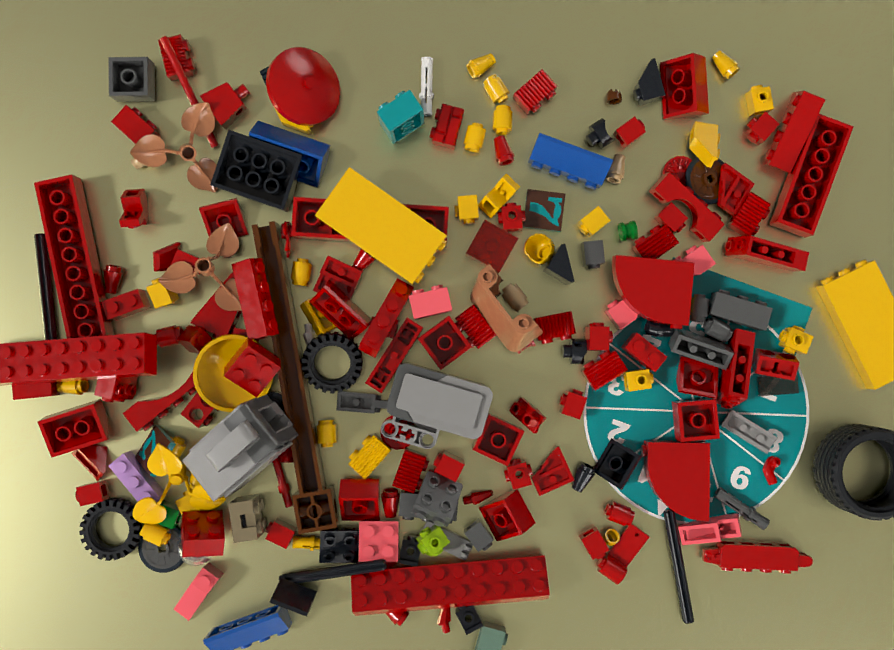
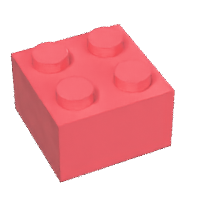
M443 285L431 287L432 290L424 292L423 289L412 291L413 295L409 296L414 319L417 320L452 312L447 287L443 288Z
M359 521V562L385 559L386 562H398L399 521Z

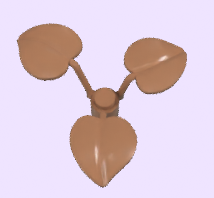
M207 102L194 104L183 113L181 125L185 130L191 131L189 143L181 145L179 150L164 149L165 143L163 139L157 135L149 134L140 138L130 151L134 159L150 167L163 165L167 160L166 152L180 155L185 161H193L195 164L190 166L187 171V178L192 186L211 192L218 190V188L210 185L217 166L216 163L207 157L197 162L195 159L197 153L192 146L194 134L205 137L214 130L215 119Z
M227 223L220 226L209 236L206 244L207 251L211 254H216V256L199 258L195 263L194 273L193 267L189 263L179 261L168 267L165 273L158 279L160 284L166 289L184 294L195 288L196 281L194 277L198 275V272L203 276L211 275L222 286L215 293L217 305L227 311H242L235 279L231 278L224 284L214 274L215 266L211 262L218 259L220 255L224 258H230L237 253L239 240L231 224Z

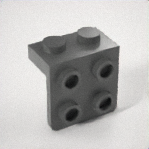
M428 471L411 513L415 514L417 518L433 521L437 526L447 527L452 520L463 485Z

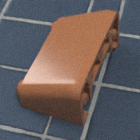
M488 264L479 272L470 295V300L509 351L518 352L540 336L543 331L532 317L527 314H520L512 320L496 299L501 295L499 285L503 280L494 268Z

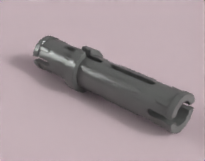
M719 487L714 493V498L741 514L746 521H751L762 530L766 529L769 525L770 520L759 514L754 507H749L722 487Z

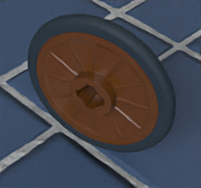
M697 157L687 167L685 174L686 186L694 191V195L698 199L704 200L707 204H715L718 202L720 170L724 162L718 158L710 168Z

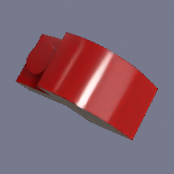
M125 190L120 197L124 210L119 219L120 226L133 229L141 225H147L148 202L145 190Z

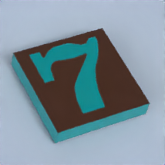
M527 189L525 204L526 222H523V228L561 232L565 193Z
M154 425L135 456L145 471L153 477L157 475L149 471L147 462L156 445L159 443L171 451L176 445L168 434L157 425Z

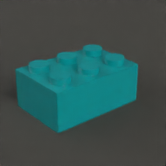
M411 90L398 93L395 96V100L390 103H383L377 111L380 125L393 144L425 124L423 108Z

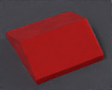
M237 198L199 207L208 236L217 228L227 223L231 224L237 237L248 235L244 213Z
M681 356L676 376L678 392L717 399L718 367Z

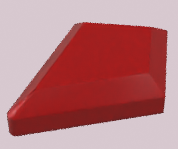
M180 242L153 252L155 272L166 271L170 267L177 249H180Z

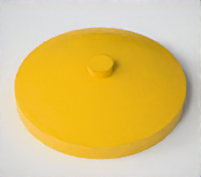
M240 334L219 336L208 342L196 357L193 367L195 388L200 397L217 410L232 412L241 403L256 398L224 377V367L248 336ZM273 378L257 398L269 392Z

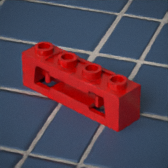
M406 318L365 384L383 393L396 373L399 363L403 362L424 328L411 319Z

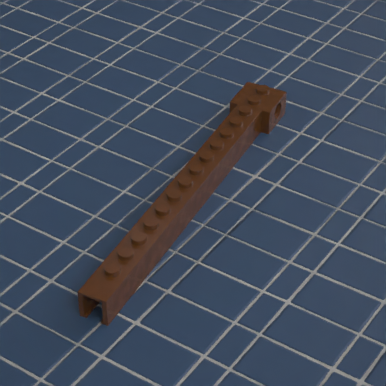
M275 221L269 222V226L263 227L255 224L252 225L257 258H262L265 266L271 301L278 323L279 334L271 337L274 354L281 359L278 377L284 411L293 423V428L298 433V436L291 441L293 443L291 450L299 489L298 492L292 495L298 534L337 528L340 521L333 485L325 486L308 385L304 377V371H302V352L279 224Z

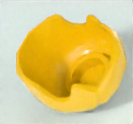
M535 233L525 242L524 253L535 264H545L555 254V245L546 235Z

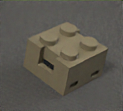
M260 494L236 497L228 503L234 543L257 540L267 528L266 518H262L261 510H264V501L262 498L260 499Z

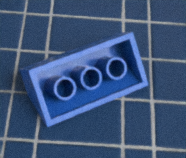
M257 121L250 130L249 137L303 155L297 181L318 188L328 161L330 145Z
M539 133L528 161L533 168L550 170L549 173L555 176H560L561 174L566 176L567 180L578 183L580 181L585 183V186L590 189L602 186L613 162L610 158Z
M274 605L212 628L203 639V642L210 650H234L239 647L245 649L255 641L264 642L274 634L280 636L287 633L292 625V621L287 609Z

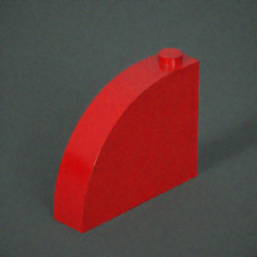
M622 255L612 257V273L615 286L619 295L630 309L647 320L669 324L672 329H682L683 326H689L695 263Z
M644 440V445H641V456L644 457L646 478L654 494L667 507L683 517L697 521H709L710 443L706 441Z

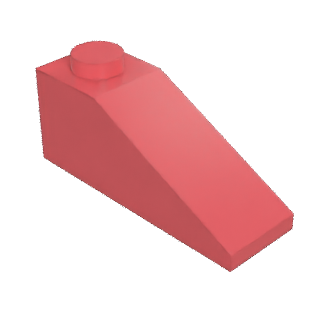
M208 562L192 581L174 610L189 621L224 573Z

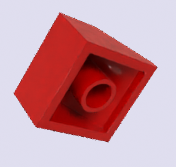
M340 479L339 505L342 521H380L379 479Z
M518 489L504 493L479 507L496 541L522 535L536 523Z

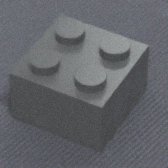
M108 57L109 96L117 102L155 101V64L148 57Z

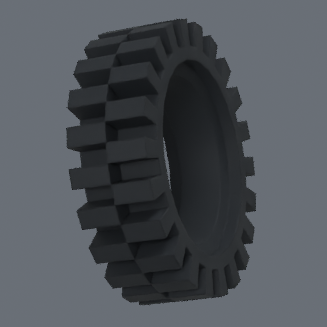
M326 332V334H319L318 337H314L307 345L302 357V371H304L305 379L308 378V383L310 385L313 384L315 389L318 390L320 388L324 393L330 391V394H334L335 391L343 392V389L346 388L347 390L352 384L356 383L362 370L363 360L361 350L358 349L359 346L353 342L354 340L351 337L348 338L346 334L341 335L339 332ZM326 346L342 348L350 358L348 372L337 379L323 377L315 367L314 359L317 352Z
M110 498L96 503L87 510V514H84L82 517L84 521L80 523V527H83V529L79 531V534L84 536L81 542H86L87 546L84 548L86 550L91 549L92 552L90 554L92 556L97 554L98 559L106 558L105 561L118 560L138 547L141 540L140 531L143 523L133 518L135 505L131 506L130 501H123V498ZM105 512H117L128 522V537L119 546H109L103 543L97 535V521Z

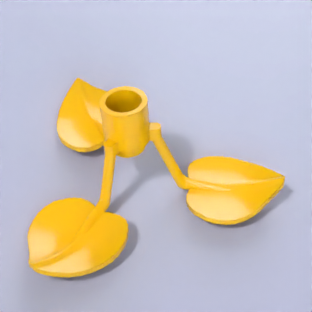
M158 443L148 459L147 467L151 473L162 477L168 474L169 481L158 502L151 497H145L135 504L133 518L144 524L153 525L161 523L166 518L167 510L160 504L164 500L171 484L180 485L185 482L188 494L191 495L189 503L198 510L207 511L215 509L224 503L226 498L223 496L213 502L200 483L195 485L192 491L188 481L189 477L186 476L187 467L174 452Z

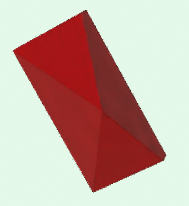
M90 445L72 452V455L97 481L102 478L106 472V446Z

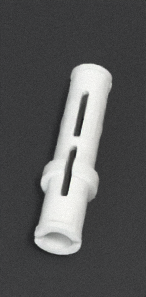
M422 57L421 93H419V98L421 99L424 116H432V99H434V93H432L433 58Z

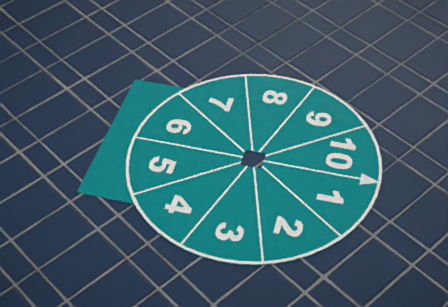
M706 270L701 275L693 276L691 298L694 297V294L706 295L705 298L710 300L712 292L725 290L730 292V296H745L749 298L748 301L750 302L762 301L767 303V307L773 308L766 331L755 330L719 319L730 325L733 331L738 328L756 333L753 357L756 348L787 353L783 351V347L778 345L781 331L785 328L793 327V325L803 329L806 328L812 308L710 270ZM640 315L637 316L636 320L613 334L612 343H609L610 352H617L628 371L647 369L621 348L632 333H638L666 355L667 358L656 372H652L654 383L651 384V389L625 391L623 374L596 391L587 382L584 397H587L583 409V419L588 446L596 463L611 438L641 455V445H644V440L677 441L675 440L672 401L707 398L678 392L676 376L679 360L683 355L671 352L668 344L671 337L646 335L644 326L647 319ZM689 319V326L682 327V329L714 339L703 332L704 328L702 326L704 322H693ZM751 366L748 398L731 408L778 437L768 454L720 426L730 409L723 408L721 404H717L720 438L697 440L710 443L709 517L738 513L714 498V493L719 487H722L749 507L752 506L756 509L769 500L792 474L803 452L809 426L808 392L800 366L798 367L795 381L756 374ZM718 368V384L722 371L721 368ZM770 456L778 457L781 461L780 466L774 470L778 482L773 485H768L762 471L767 458ZM641 457L622 490L608 482L630 504L651 516L665 520L663 512L670 508L661 502L651 489L645 474L644 457ZM675 512L678 524L696 521Z

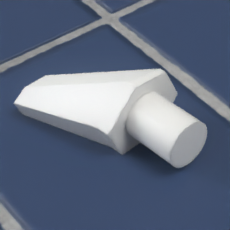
M310 323L304 325L305 333L303 337L306 345L315 337V332H313L312 324Z

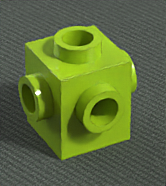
M437 525L424 528L420 531V536L416 538L419 543L417 547L420 552L431 557L442 553L443 548L450 543L441 527Z

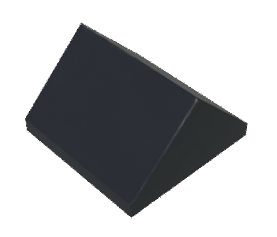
M561 244L555 250V254L543 272L568 285L575 281L566 244Z
M611 438L594 467L596 469L594 473L622 490L642 456Z
M280 578L270 603L307 617L317 591Z

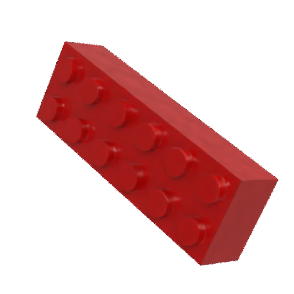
M822 114L818 115L791 173H788L769 225L804 238L814 235L854 126Z

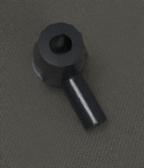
M647 320L644 326L645 334L654 337H671L674 333V329L670 328L669 324Z

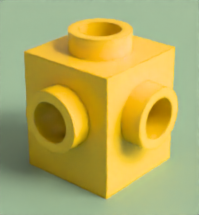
M793 325V327H788L781 331L778 345L783 347V351L789 354H807L814 336L805 333V329Z

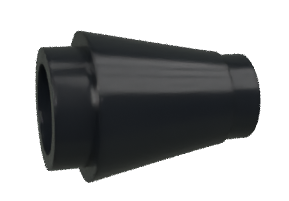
M584 462L578 465L572 488L582 493L583 489L595 476L594 472L596 469Z

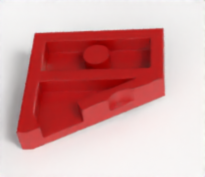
M727 163L722 164L717 206L732 216L736 215L755 183Z
M559 446L554 448L531 477L539 496L574 481Z

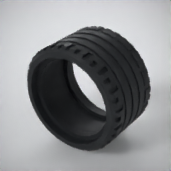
M852 424L841 426L838 430H833L825 436L826 438L817 447V452L814 455L815 459L813 460V476L820 493L824 494L823 497L836 507L864 519L882 521V519L894 518V431L875 426ZM874 440L887 453L890 461L889 479L886 486L876 496L867 500L856 501L848 493L843 482L842 471L844 462L853 448L863 442Z

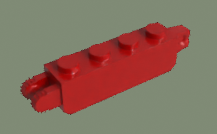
M721 541L716 543V547L704 548L702 551V560L704 562L716 564L724 571H733V568H737L744 572H752L753 569H759L760 572L764 573L779 570L780 573L791 574V571H798V567H810L813 564L812 557L805 553H800L788 543Z

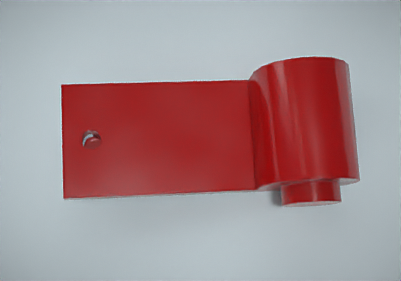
M634 524L627 526L621 534L620 540L611 547L605 557L598 560L596 564L598 566L597 571L618 585L627 574V566L650 536Z

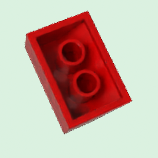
M691 53L660 62L661 80L666 94L662 98L663 119L694 118L709 114L706 57Z
M101 399L45 416L38 421L51 458L108 440V416Z

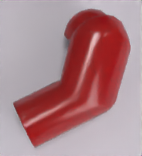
M768 457L762 468L768 485L778 482L774 474L775 468L781 464L778 457Z

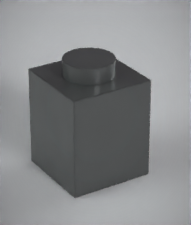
M603 240L581 243L583 266H588V269L600 268V265L605 263Z
M479 518L464 529V534L478 552L480 550L485 551L492 546L493 536Z

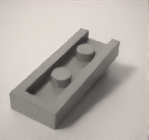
M730 409L720 425L768 454L771 446L778 438Z
M426 522L423 529L426 527L430 528L435 524L433 522ZM441 527L450 541L443 550L465 561L472 550L473 544L470 540Z

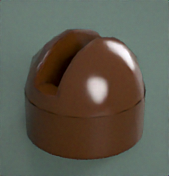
M610 89L607 92V104L615 105L622 102V94L618 89H615V91Z

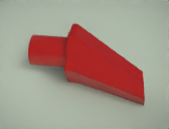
M493 491L471 493V496L463 497L464 505L471 503L477 505L493 496Z
M441 608L437 624L441 625L443 633L450 632L448 622L451 621L450 608Z

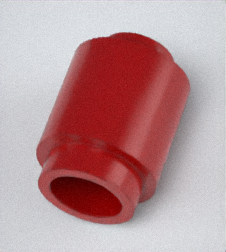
M173 325L157 329L156 334H154L157 335V345L164 348L180 344L177 339L182 334L183 328Z
M612 501L611 504H607L604 514H606V519L623 526H630L633 522L635 511H632L630 507Z

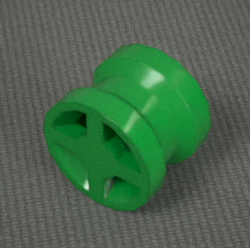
M630 221L627 224L623 222L618 223V233L621 242L630 238L632 240L638 238L635 221Z

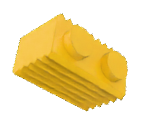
M376 434L372 437L368 435L362 442L363 448L360 451L356 449L349 456L351 461L348 465L364 479L372 473L392 450Z

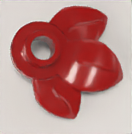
M284 221L281 224V238L286 239L284 250L286 251V258H289L292 250L290 243L292 226L290 222Z

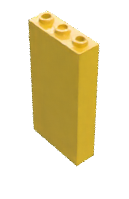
M350 167L315 214L319 220L412 285L415 282L419 284L425 275L423 270L426 266L431 267L436 260V257H434L435 253L438 250L442 251L447 244L445 240L447 238L446 234Z
M864 259L855 263L856 267L851 270L846 268L839 271L838 276L834 278L830 276L821 280L822 284L816 286V289L866 389L876 390L894 381V297L876 261L867 262Z

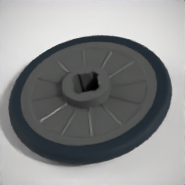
M176 526L174 529H170L171 538L165 545L166 550H161V547L144 540L141 536L138 552L146 567L155 572L167 573L176 570L184 563L186 557H182L181 529Z

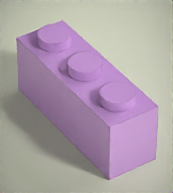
M132 451L123 453L108 465L137 502L145 497H151L156 502L159 501L164 490L145 471Z

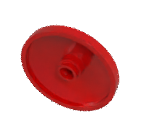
M293 47L281 52L269 65L266 75L267 93L275 109L284 118L297 125L313 126L332 116L339 104L340 84L335 70L321 54L308 48Z

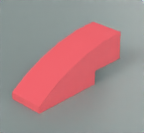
M738 513L709 517V521L696 520L678 526L682 545L721 542V539L741 537L742 535Z

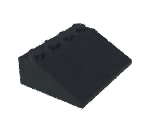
M228 130L210 185L288 212L294 196L303 155Z

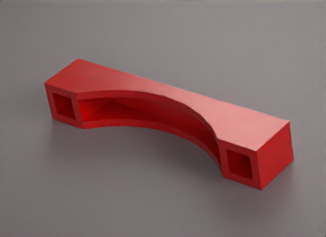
M193 372L187 381L170 395L158 400L137 401L122 413L136 432L149 430L155 425L153 422L157 418H164L170 413L168 410L171 407H178L185 401L183 399L188 394L191 396L197 392L193 381Z

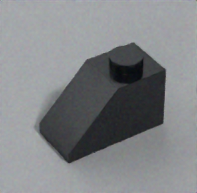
M655 58L651 59L635 86V90H633L634 98L639 102V106L662 100L666 95Z

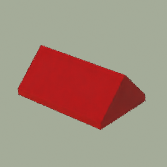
M330 280L309 301L343 334H346L348 338L354 339L370 325L371 318Z

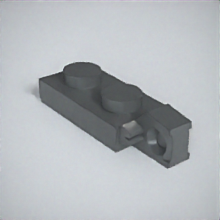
M343 391L338 392L336 410L380 413V408L386 409L388 400H381V395Z

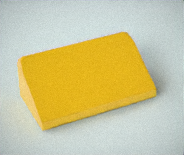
M312 298L300 305L317 336L337 328L309 302Z

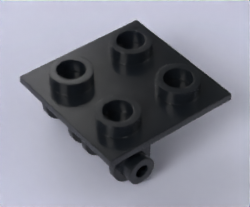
M337 527L336 530H320L319 563H358L359 529L353 527V529L344 530V527H342L341 530H338Z

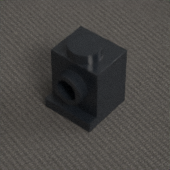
M409 534L408 537H403L398 563L418 566L420 550L417 547L419 543L416 540L418 536ZM413 548L414 553H408L407 549Z
M463 606L455 609V614L466 635L484 626L483 619L476 606ZM471 615L472 618L466 620L465 616Z

